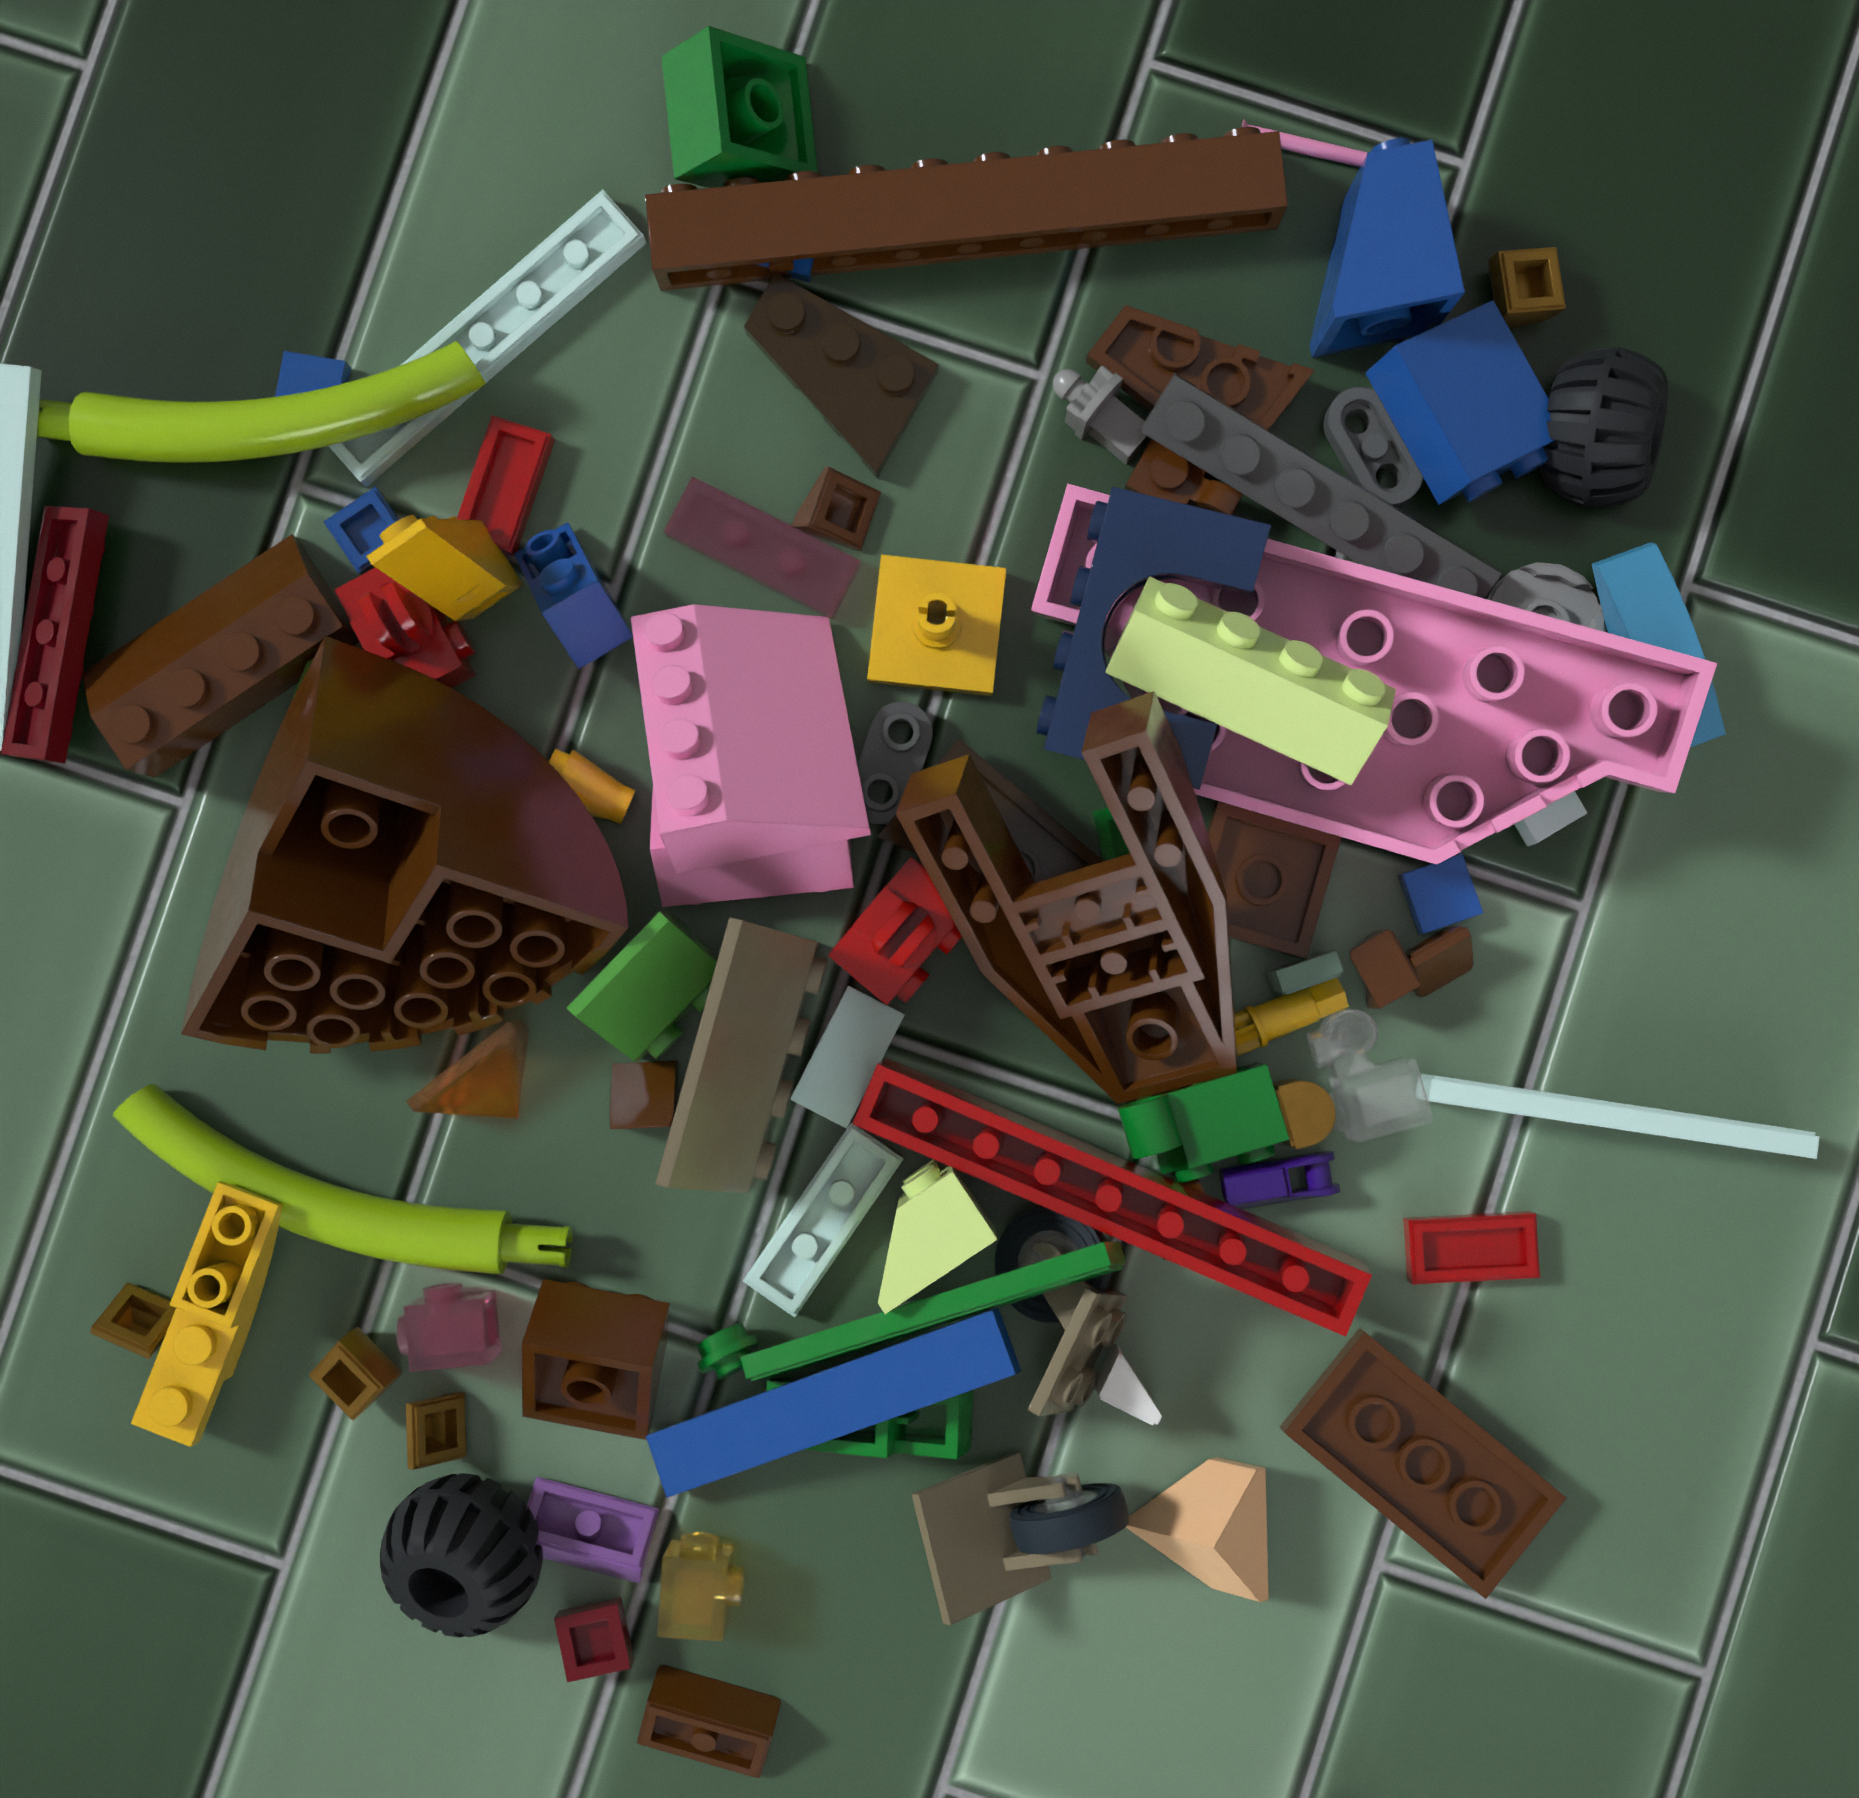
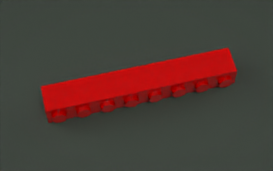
M888 1058L877 1064L853 1121V1125L1345 1337L1372 1277L1367 1265L1360 1259Z

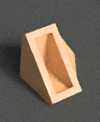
M1219 1457L1208 1459L1129 1516V1523L1126 1526L1128 1530L1210 1588L1257 1602L1269 1600L1265 1467Z

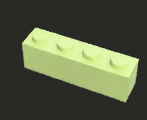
M1150 576L1125 625L1105 673L1148 693L1154 691L1156 696L1349 785H1352L1388 727L1396 692L1395 688L1384 684L1378 676L1367 670L1349 668L1321 655L1315 647L1299 640L1290 641L1258 626L1247 615L1222 610L1196 598L1190 590L1174 583L1165 584Z

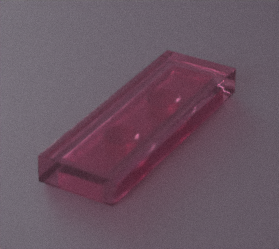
M693 476L664 530L666 537L825 617H829L831 620L834 619L861 566L860 560Z

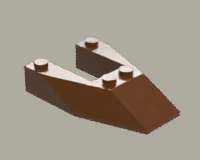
M1154 691L1091 712L1081 751L1130 854L1035 882L970 754L910 775L896 815L981 973L1117 1104L1237 1073L1227 893L1181 748Z

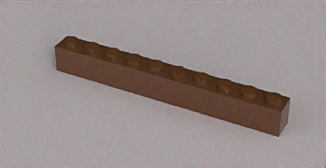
M1255 127L1236 128L1225 133L1223 137L1198 139L1197 135L1191 133H1180L1166 137L1161 143L1136 145L1131 140L1120 139L1106 142L1095 150L1075 152L1067 146H1052L1038 151L1035 156L1011 158L1010 155L1003 152H990L976 157L973 162L948 164L943 159L930 158L915 162L911 168L885 170L884 167L879 165H862L851 169L845 175L825 177L815 171H801L789 175L785 181L761 183L755 178L740 177L726 181L723 187L698 189L691 184H672L664 187L661 193L645 194L652 270L660 291L771 280L774 273L784 278H791V273H787V271L794 268V260L814 258L811 275L815 276L1278 229L1288 206L1280 132L1261 133L1260 129ZM769 263V268L756 264Z

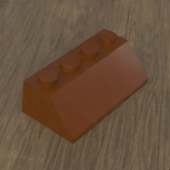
M291 534L84 671L83 680L90 716L125 770L156 778L296 685L307 662L314 659L325 636L355 646L360 641L349 623L351 621L344 608L297 537Z

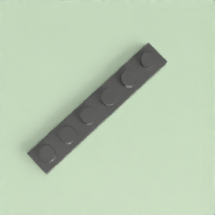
M1175 372L1141 427V433L1358 564L1484 599L1502 574L1491 564Z

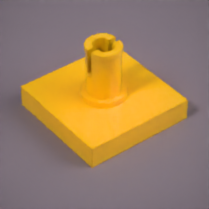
M881 554L867 675L868 683L992 696L1006 568Z

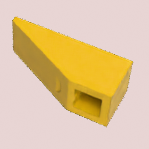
M409 515L387 527L379 535L384 544L366 556L374 567L454 621L476 618L524 585L503 552L492 540L488 533L489 531L481 520H457L455 516L448 519H437L435 515L417 520L415 515Z

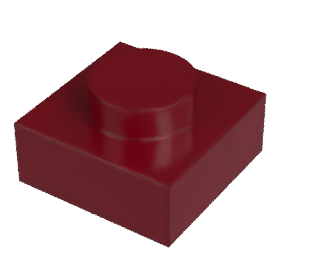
M621 1597L563 1609L557 1612L554 1621L567 1683L631 1669L634 1663V1656Z

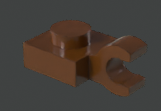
M1151 439L1125 485V490L1232 516L1243 495L1222 482L1204 478L1207 473L1206 471Z

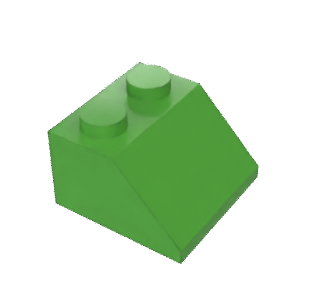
M659 911L570 1003L567 1009L577 1019L632 1061L642 1060L648 1053L657 1060L683 1034L676 1024L693 1007L700 1014L703 1013L718 956L677 916Z

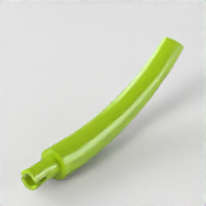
M455 341L423 357L378 374L323 389L277 397L194 402L152 400L95 392H81L74 398L73 403L40 399L37 437L71 441L75 450L84 456L183 463L255 459L321 448L370 435L437 410L483 387L486 383L468 354Z
M155 1083L149 1084L132 1094L113 1112V1117L136 1139L171 1167L199 1186L214 1193L217 1183L224 1181L281 1203L283 1205L279 1227L327 1245L409 1265L503 1275L506 1271L508 1262L568 1268L571 1260L572 1248L546 1246H566L567 1242H573L571 1226L552 1227L512 1224V1216L508 1210L445 1207L405 1202L350 1190L312 1178L275 1163L221 1134L185 1109Z

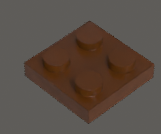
M1217 801L1207 833L1227 893L1229 938L1299 959H1307L1341 837Z

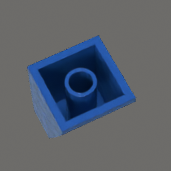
M1395 138L1376 145L1371 152L1367 153L1342 202L1309 345L1312 358L1410 339L1440 325L1465 293L1433 140L1410 144L1408 138Z

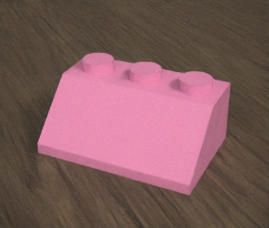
M653 789L650 853L662 907L698 905L709 902L749 898L758 899L769 896L854 888L851 839L676 874L659 833Z

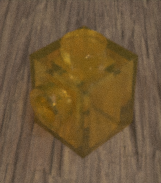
M700 1532L683 1534L680 1541H670L662 1560L657 1637L723 1641L730 1620V1606L741 1607L743 1596L744 1566L733 1565L735 1544L719 1543L718 1536Z

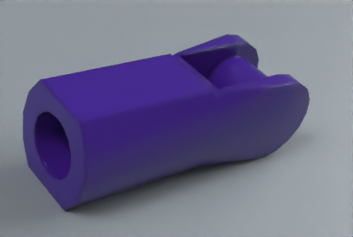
M1334 1151L1313 1152L1219 1169V1179L1223 1201L1240 1209H1249L1340 1193V1185L1332 1182L1329 1161L1335 1159ZM1304 1166L1307 1187L1291 1189L1288 1168Z

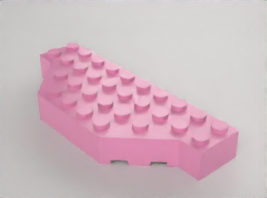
M1067 483L1031 607V611L1037 616L1076 626L1080 607L1070 605L1073 585L1079 567L1091 568L1097 542L1087 540L1096 501L1108 503L1110 495ZM1267 539L1252 597L1183 580H1160L1165 584L1174 583L1190 590L1196 598L1222 610L1247 615L1258 626L1290 641L1299 640L1315 647L1321 655L1349 668L1367 670L1378 676L1384 684L1396 689L1388 727L1352 785L1217 724L1200 790L1193 788L1195 794L1436 865L1460 853L1461 850L1495 832L1498 833L1546 808L1547 805L1581 787L1584 788L1603 777L1656 792L1675 793L1717 663L1270 539ZM1144 586L1129 594L1120 603L1110 619L1105 637V651L1110 659ZM1122 681L1132 699L1148 693ZM1157 697L1164 711L1214 723Z

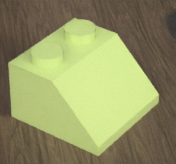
M932 1160L903 1180L904 1185L901 1188L904 1193L899 1196L878 1299V1304L885 1314L997 1240L993 1222L960 1172L953 1167L945 1165L939 1168L936 1161Z

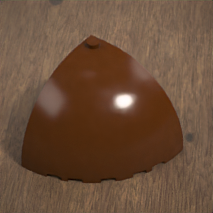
M325 636L280 725L238 829L201 945L187 1001L181 1035L225 1045L266 1050L267 1040L310 1043V1054H331V1048H344L359 1042H369L371 1052L421 1045L422 1034L453 1027L460 1036L504 1021L505 1009L521 1006L529 1001L537 1005L552 997V986L573 971L583 975L607 954L628 929L626 899L620 874L610 848L595 820L560 773L532 745L507 724L456 690L421 672Z

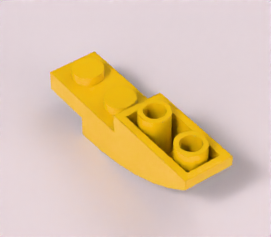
M224 1181L217 1183L169 1304L175 1307L176 1310L131 1421L132 1425L189 1447L200 1442L222 1384L233 1376L248 1336L271 1262L283 1204Z

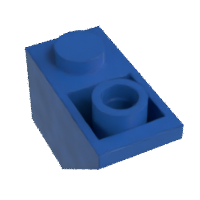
M568 522L555 530H545L536 534L527 542L524 548L514 553L542 615L578 669L633 638L620 609Z

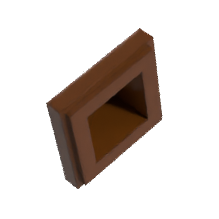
M825 467L795 515L791 527L800 532L861 551L881 491L831 467Z

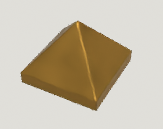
M127 1282L92 1325L90 1333L150 1359L163 1342L176 1308L169 1305L171 1301Z
M456 1392L406 1403L408 1469L415 1470L467 1457L465 1393Z

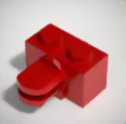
M376 567L334 590L351 621L349 623L365 651L421 672L450 688L476 676L467 659L475 654V649L458 621L448 623L442 612Z
M910 857L827 956L886 1006L890 1004L895 996L906 1004L930 975L921 967L937 947L947 955L962 936L926 869Z

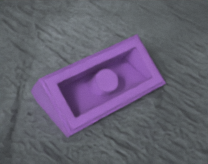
M536 1476L526 1509L530 1508L534 1519L538 1522L540 1530H538L539 1535L536 1545L542 1546L543 1558L640 1583L660 1509Z

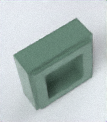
M1337 950L1317 953L1307 957V959H1300L1265 973L1272 993L1288 995L1342 976L1341 973L1344 970Z

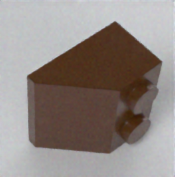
M543 1279L522 1340V1417L647 1440L646 1435L650 1433L667 1345L670 1303L653 1300L642 1294L625 1295L593 1289L578 1282L562 1283Z

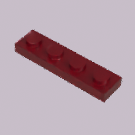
M44 507L1 750L3 755L61 764L66 763L68 746L73 732L72 723L78 689L83 675V661L90 621L94 613V598L101 558L105 550V536L109 519L107 514L90 508Z

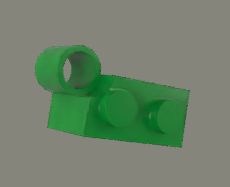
M1258 1062L1237 1068V1073L1139 1098L1135 1102L1118 1108L1132 1159L1154 1156L1158 1171L1161 1174L1174 1171L1176 1180L1179 1183L1192 1181L1214 1173L1212 1162L1236 1156L1239 1164H1248L1269 1158L1276 1154L1273 1144L1290 1140L1268 1066Z

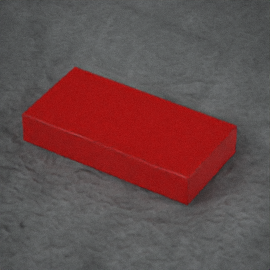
M492 415L457 520H481L498 548L503 553L515 557L514 553L518 551L555 442L554 437L549 433Z
M1522 1211L1403 1218L1407 1282L1412 1285L1540 1278L1537 1219L1534 1212Z

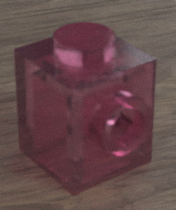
M461 1282L424 1287V1297H419L404 1306V1316H400L397 1322L398 1348L402 1355H408L409 1372L485 1365L501 1353L495 1289L463 1293Z

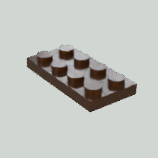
M1361 1328L1356 1331L1280 1426V1429L1485 1599L1567 1498Z

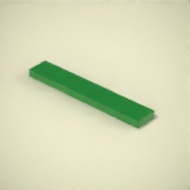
M1101 1242L896 1307L886 1314L880 1312L741 1356L746 1379H751V1381L775 1378L977 1315L996 1307L999 1308L1124 1269L1123 1265H1126L1120 1242Z

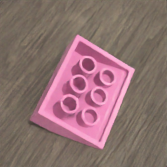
M697 604L631 617L659 833L676 874L871 835L829 617Z

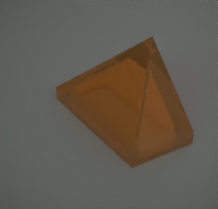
M522 1020L508 1021L406 1101L414 1112L518 1119L529 1029Z

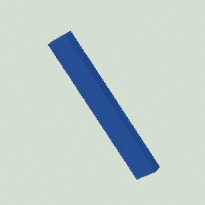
M996 1307L646 1435V1439L666 1498L1005 1379L1016 1375L1022 1370L999 1308Z

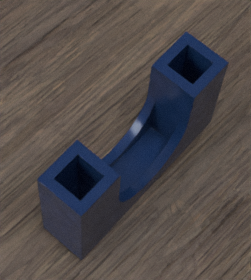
M1113 486L1108 503L1096 501L1087 534V540L1097 542L1091 568L1079 567L1070 599V605L1080 607L1074 633L1062 632L1054 659L1053 669L1064 672L1058 696L1056 698L1046 695L1038 720L1036 733L1047 736L1044 750L1085 760L1081 751L1091 712L1132 699L1120 689L1111 675L1105 673L1108 666L1105 656L1106 631L1113 613L1129 594L1144 586L1150 576L1159 581L1169 579L1183 580L1252 597L1271 525ZM1164 711L1181 748L1192 786L1200 790L1217 724Z

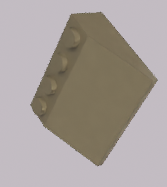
M729 917L655 1185L673 1189L748 1193L754 1187L756 1178L767 1181L777 1148L776 1143L766 1141L773 1116L784 1119L794 1086L793 1081L784 1079L790 1054L802 1056L810 1029L811 1020L801 1017L807 992L815 995L819 994L828 963V958L818 956L821 943Z

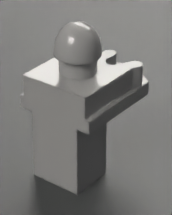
M1103 365L1098 369L1090 383L1084 382L1081 379L1082 375L1072 369H1063L1056 373L1053 378L1054 391L1062 401L1066 399L1070 402L1066 408L1065 423L1075 430V435L1082 440L1088 433L1126 465L1149 437L1141 433V427L1145 421L1117 399L1123 378L1117 373L1113 374Z

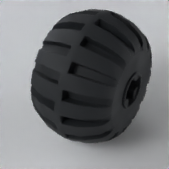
M1607 347L1586 351L1570 358L1562 365L1553 382L1547 411L1550 412L1551 421H1546L1550 439L1555 441L1543 447L1548 460L1540 466L1543 481L1551 491L1565 501L1585 508L1618 506L1643 495L1651 483L1656 468L1666 420L1668 380L1665 371L1659 364L1644 354L1622 347Z
M474 1474L446 1475L426 1482L424 1485L416 1488L393 1511L381 1541V1577L392 1601L395 1604H401L400 1611L411 1620L417 1619L422 1622V1627L435 1633L441 1630L445 1636L458 1638L464 1636L474 1637L486 1634L506 1624L530 1600L538 1584L543 1562L542 1546L536 1545L539 1535L538 1530L540 1529L530 1508L526 1509V1507H523V1500L512 1490L509 1492L503 1490L501 1483L490 1478L482 1481L479 1475Z

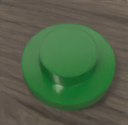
M743 1323L727 1327L701 1341L696 1346L702 1358L697 1363L701 1374L715 1371L718 1379H723L743 1370L740 1357L750 1354L759 1346L756 1335L748 1336Z

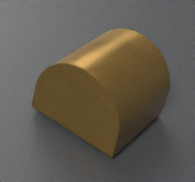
M1557 247L1498 251L1488 260L1493 299L1508 327L1536 324L1553 318L1566 309Z
M1284 1079L1273 1082L1290 1139L1282 1143L1297 1150L1315 1145L1325 1139L1334 1126L1336 1115L1335 1106L1330 1095L1319 1085L1304 1080Z
M356 1327L337 1342L311 1371L309 1376L354 1421L403 1372L359 1327Z

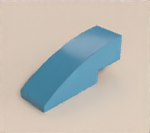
M1650 542L1591 564L1607 633L1705 660L1690 615L1657 544ZM1712 682L1690 747L1726 735Z

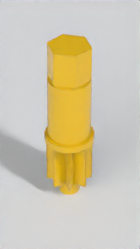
M1338 978L1288 995H1281L1255 1007L1249 1005L1244 1007V1010L1234 1013L1237 1057L1259 1047H1266L1269 1041L1320 1021L1323 1017L1349 1007L1345 991Z

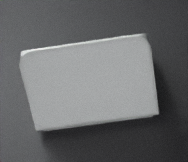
M1114 1343L1099 1372V1378L1095 1386L1100 1400L1152 1426L1154 1423L1158 1425L1162 1417L1158 1407L1117 1343Z

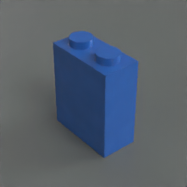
M1493 300L1395 345L1365 373L1438 505L1461 494L1470 503L1503 484L1499 475L1511 470L1515 479H1518L1539 468L1548 460L1543 447L1555 441L1550 439L1546 422L1551 421L1550 412L1547 411L1549 399Z

